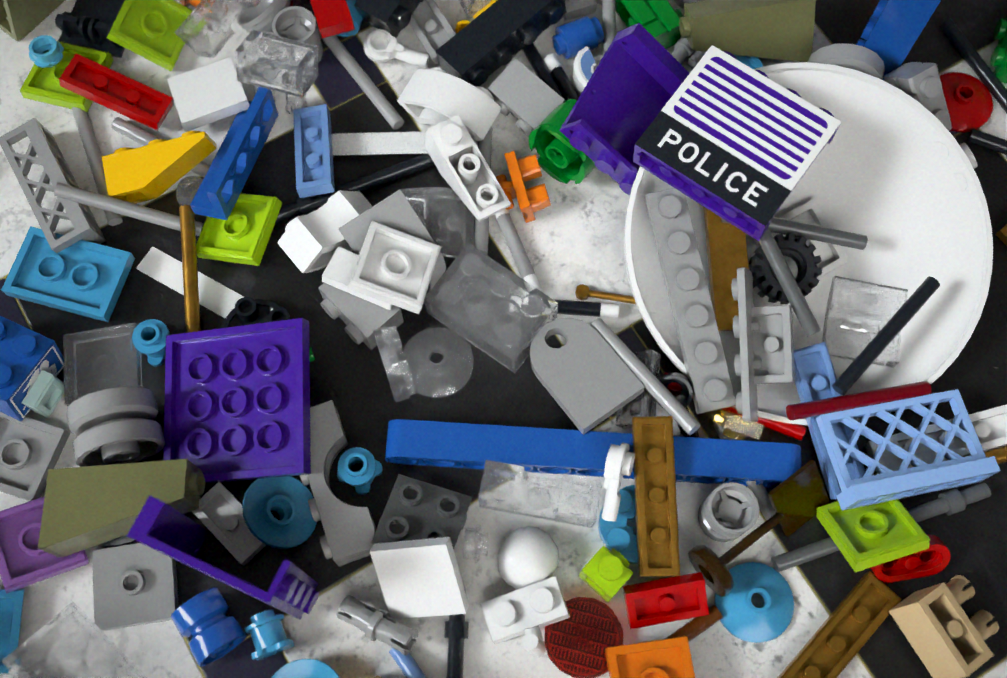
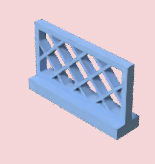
M958 389L822 414L816 418L842 491L837 495L842 511L979 483L1000 472L995 456L986 458ZM949 401L954 413L952 423L934 413L938 403ZM905 409H910L923 417L918 430L900 420ZM875 415L889 423L883 436L865 426L869 416ZM841 422L855 430L849 443L835 436L831 423ZM929 422L947 431L942 444L924 434ZM895 428L913 438L907 451L889 441ZM860 434L879 445L873 458L854 448ZM954 436L966 443L971 456L962 457L948 449ZM919 443L937 452L932 464H927L914 456ZM885 449L903 460L897 471H892L879 463ZM849 456L868 467L862 478L851 480L846 467ZM874 471L879 473L877 475H872Z

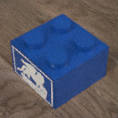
M0 316V412L21 422L31 410L22 404V401L41 371L44 370L57 376L67 361L54 340Z

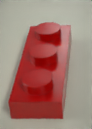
M77 53L59 78L61 87L157 131L173 106V97Z

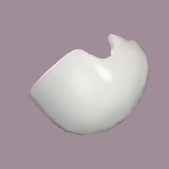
M533 526L520 527L513 531L499 548L497 555L498 571L506 584L517 590L552 577L558 566V547L550 534L540 528Z

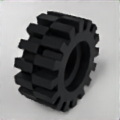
M788 233L786 236H783V234L775 235L774 239L782 255L788 256L795 261L798 268L795 280L803 296L808 295L812 292L811 289L817 286L820 281L817 277L822 274V268L817 267V264L822 261L820 255L814 256L813 254L816 247L813 244L808 247L805 245L808 239L803 236L795 239V234ZM759 246L753 252L755 254L748 263L751 265L749 270L752 272L753 288L758 287L760 291L757 294L761 298L764 296L769 297L768 302L775 303L780 301V304H788L789 301L779 281L772 274L771 266L761 246Z

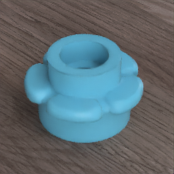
M38 36L29 44V58L38 67H53L63 58L61 53L63 52V46L51 36Z

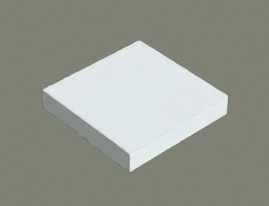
M231 57L167 79L185 132L248 110L250 106Z
M371 221L347 289L419 314L441 246Z
M450 537L377 543L372 546L370 555L391 618L401 619L467 613L469 602Z

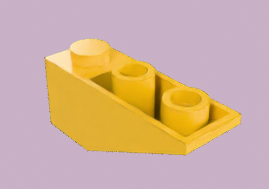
M188 131L179 138L171 140L156 139L150 141L146 146L119 148L114 151V154L102 156L108 196L134 204L156 199L216 150L217 144L204 131Z

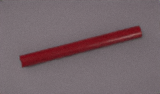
M928 381L814 400L787 405L786 415L789 420L803 419L929 395L932 389Z

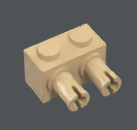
M955 575L946 584L943 582L915 591L889 610L932 678L968 677L994 656L984 641L998 632L999 625L997 621L992 622L988 626L986 625L994 617L985 610H979L973 617L968 618L960 605L975 595V590L973 586L966 588L964 591L962 590L964 586L970 583L962 575Z

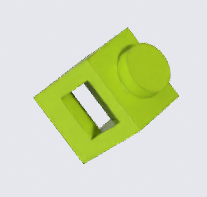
M602 546L578 576L608 603L633 575V572L628 568L630 566L629 561L620 552L613 548L609 551L605 546Z

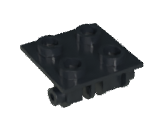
M76 0L71 13L57 14L55 18L56 27L62 31L58 41L111 53V56L121 58L125 48L107 39V36L125 0Z

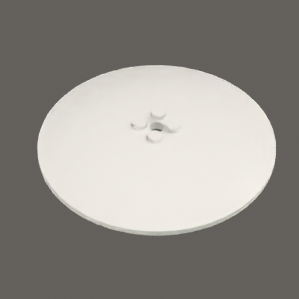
M812 62L782 63L753 69L764 72L770 80L785 89L788 88L796 91L802 99L817 108L828 110L834 118L841 121L832 142L825 145L774 217L866 235L868 238L864 250L809 239L805 242L808 247L812 244L816 247L813 254L814 256L820 255L822 260L817 264L818 268H822V274L817 277L820 281L816 287L811 289L812 292L804 296L821 331L807 337L792 309L794 350L826 342L838 379L924 280L931 276L939 281L940 287L845 395L928 381L932 384L954 362L970 339L981 317L992 275L993 237L990 215L981 184L967 155L947 128L921 103L899 88L877 77L850 68ZM640 166L631 188L625 219L624 245L629 283L636 305L648 330L672 363L687 376L645 201L646 194L674 187ZM686 196L711 298L704 209L701 204ZM771 232L773 237L778 235V233ZM746 234L749 263L750 258L755 254L753 252L760 244L756 239ZM783 256L794 278H796L798 268L795 261L788 256ZM771 268L772 274H773L774 277L777 279V277H776V275H775L773 269ZM758 287L753 288L754 307L790 305V303L780 304V301L775 303L768 302L769 297L764 296L761 298L757 294L760 291ZM719 331L736 400V393L741 391V376H737L735 373L734 358L736 353H740V340L735 338L733 331ZM795 383L757 384L759 418L808 426L806 418L789 420L786 415L787 405L801 403Z

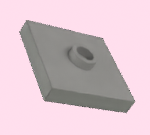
M142 543L92 550L95 631L172 620V613L179 607L176 560Z

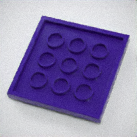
M304 318L166 335L165 445L163 460L188 459L202 470L205 484L311 474L309 321Z

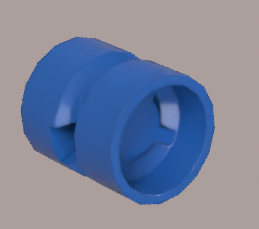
M218 588L208 589L192 597L179 606L171 615V619L181 636L192 637L189 642L190 652L201 667L225 656L246 639V634L239 622L233 616L225 617L229 606Z

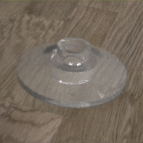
M442 327L425 329L414 335L402 352L401 369L406 382L414 391L426 397L443 398L457 393L468 383L473 373L474 356L472 349L463 336L451 329ZM435 353H440L444 358L440 363H433L430 357Z

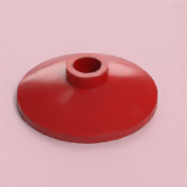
M950 72L940 75L952 124L951 131L970 132L972 128L979 129L989 120L993 111V99L987 87L977 78L965 73Z

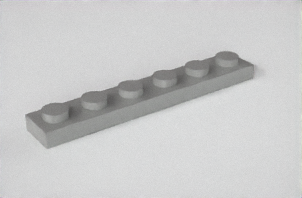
M675 188L646 194V206L686 372L693 387V401L696 413L700 414L736 406L686 196Z

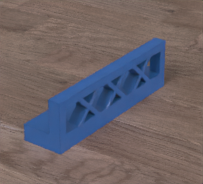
M260 85L253 100L248 101L250 104L248 110L237 113L190 204L194 214L228 220L278 118V111L270 86Z

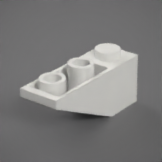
M458 114L427 129L424 144L427 152L442 177L479 222L511 206L505 192Z

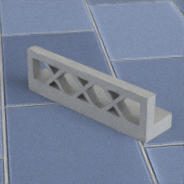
M33 118L0 137V145L54 252L59 253L81 239L97 244H102L106 241L88 205L57 197L53 210L42 208L41 202L45 192H54L57 182L78 187L53 135L37 119ZM28 136L30 144L26 154L15 153L12 145ZM32 164L44 167L39 182L29 180L27 177ZM59 219L70 220L74 230L57 238L55 230Z

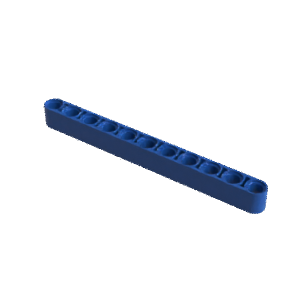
M395 419L388 422L385 460L390 463L403 465L604 477L606 458L611 444L620 446L622 442L629 444V452L633 453V434L588 431L583 435L580 430ZM673 436L676 482L721 485L735 482L748 486L746 481H756V485L763 484L764 487L775 488L802 467L801 446L796 444ZM634 465L631 475H624L623 478L634 479Z

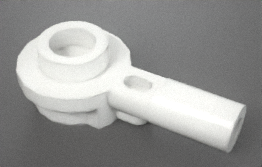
M374 30L364 40L365 54L374 62L383 63L396 58L426 68L430 55L405 48L403 45L398 44L396 37H393L386 30Z
M622 442L620 446L611 444L607 454L604 472V488L607 491L601 516L602 519L607 521H617L621 501L619 493L621 481L624 475L630 476L633 469L635 453L629 452V444Z

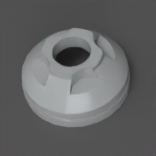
M249 0L240 12L237 23L248 33L273 34V19L279 11L290 7V0Z

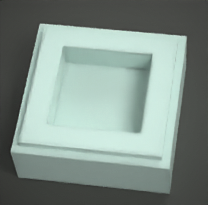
M42 370L23 399L22 404L48 418L67 390V385L53 374Z

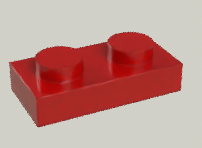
M701 572L623 586L630 629L709 615L705 579Z

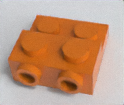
M687 636L605 649L610 678H695Z

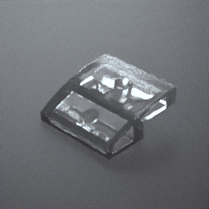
M419 187L400 189L435 244L441 246L440 251L444 257L470 260L475 255L474 215L452 188Z
M834 276L829 291L822 334V342H826L829 355L855 360L908 300V289ZM901 331L872 364L894 368L900 363Z

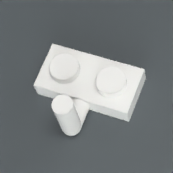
M556 576L481 603L492 642L498 644L525 634L522 638V645L534 657H541L546 651L540 628L570 618Z

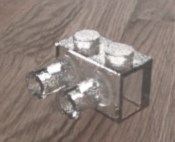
M252 30L235 50L237 81L254 85V96L259 87L270 89L275 103V91L286 93L285 110L289 114H292L293 106L294 110L306 108V93L318 77V46Z

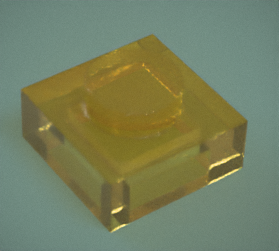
M718 409L713 422L724 427L723 435L744 441L746 436L759 440L765 426L754 421L743 422V416L724 409Z

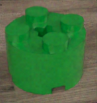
M568 99L565 103L558 105L529 135V147L531 151L536 148L540 156L537 159L540 167L551 177L565 184L570 180L575 181V184L581 183L596 167L593 160L583 151L574 148L570 144L569 139L559 131L577 101L575 99Z

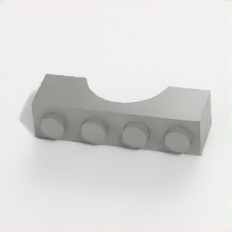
M333 400L310 407L311 474L299 476L304 486L310 484L314 498L308 500V504L314 521L318 522L321 520L325 535L319 537L326 559L333 557L334 562L338 566H342L370 555V550L374 545L371 544V541L376 532V525L368 507L348 505L340 501L332 493L329 480L330 469L336 456L348 445V441L338 410Z

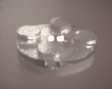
M396 325L373 330L395 403L409 399L410 395L416 394L408 362L403 353Z

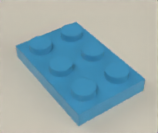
M30 226L1 291L7 296L109 322L135 257L131 252L85 240H80L56 253L51 249L42 229ZM55 233L57 238L64 236L62 234Z

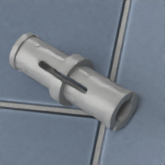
M348 595L339 606L340 611L337 613V618L365 632V637L372 641L378 639L404 655H407L413 649L417 641L414 638L418 637V631L391 618L388 611L379 608L378 611L352 595Z

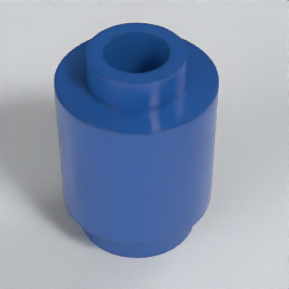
M585 16L556 27L555 35L552 36V42L558 55L562 54L565 59H570L577 56L578 51L586 46L589 47L590 51L596 49L598 44L604 42V33L596 17L589 18Z

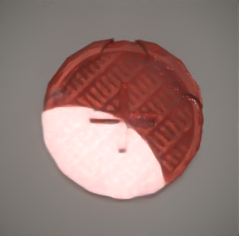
M575 597L565 601L570 618L550 624L544 628V643L549 660L560 672L572 678H595L605 674L608 671L605 649L623 646V629L617 616L607 604L595 598Z

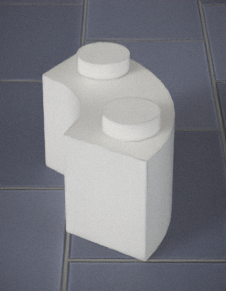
M433 67L431 70H416L397 100L420 124L434 126L458 114L474 141H482L501 110V107L492 99V94L487 89L480 86L475 87L458 77L447 74L438 67Z
M338 191L319 209L292 219L286 225L285 233L277 243L302 273L325 268L337 247L352 252L339 228L373 206L360 191Z

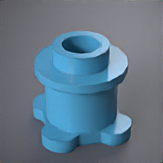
M148 319L139 323L133 331L132 343L134 347L142 354L148 356V362L152 366H161L166 358V335H170L169 328L160 320Z
M353 447L346 450L340 456L337 477L341 483L352 485L358 494L363 495L371 490L370 484L375 477L382 474L383 467L367 449ZM356 464H363V468L360 471H352Z
M271 609L250 617L251 625L245 628V632L251 634L256 650L251 653L253 660L259 661L295 646L293 640L286 637L281 622L284 620L283 614L275 615L274 610Z

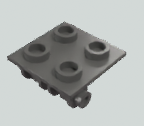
M399 474L371 544L450 537L454 550L460 531L464 529L472 497Z

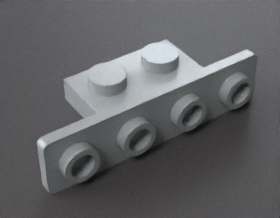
M742 267L737 268V278H733L731 283L733 300L738 301L739 314L733 318L734 336L740 340V353H736L734 358L735 373L737 376H741V391L736 393V409L738 414H742L743 422H758L757 384L795 383L792 307L790 305L754 307L752 272Z

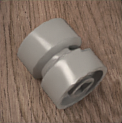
M299 6L287 7L279 11L273 19L272 30L278 44L281 59L286 66L294 70L302 71L315 67L322 59L323 46L314 15L311 11Z
M735 482L724 483L715 488L700 505L698 512L699 525L705 535L712 540L719 542L733 541L751 529L758 520L760 510L758 500L754 493L743 484Z

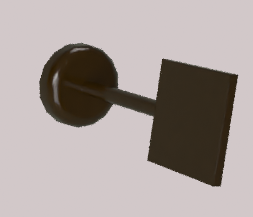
M810 460L768 493L775 514L719 557L704 545H697L688 552L696 572L702 573L705 583L716 594L725 597L733 590L734 580L726 565L779 523L784 535L790 536L817 514V507L830 504L815 461Z

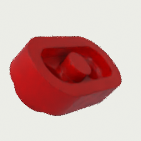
M927 535L930 538L928 549L871 567L870 569L878 580L887 583L931 576L941 572L948 565L951 557L950 551L939 537Z

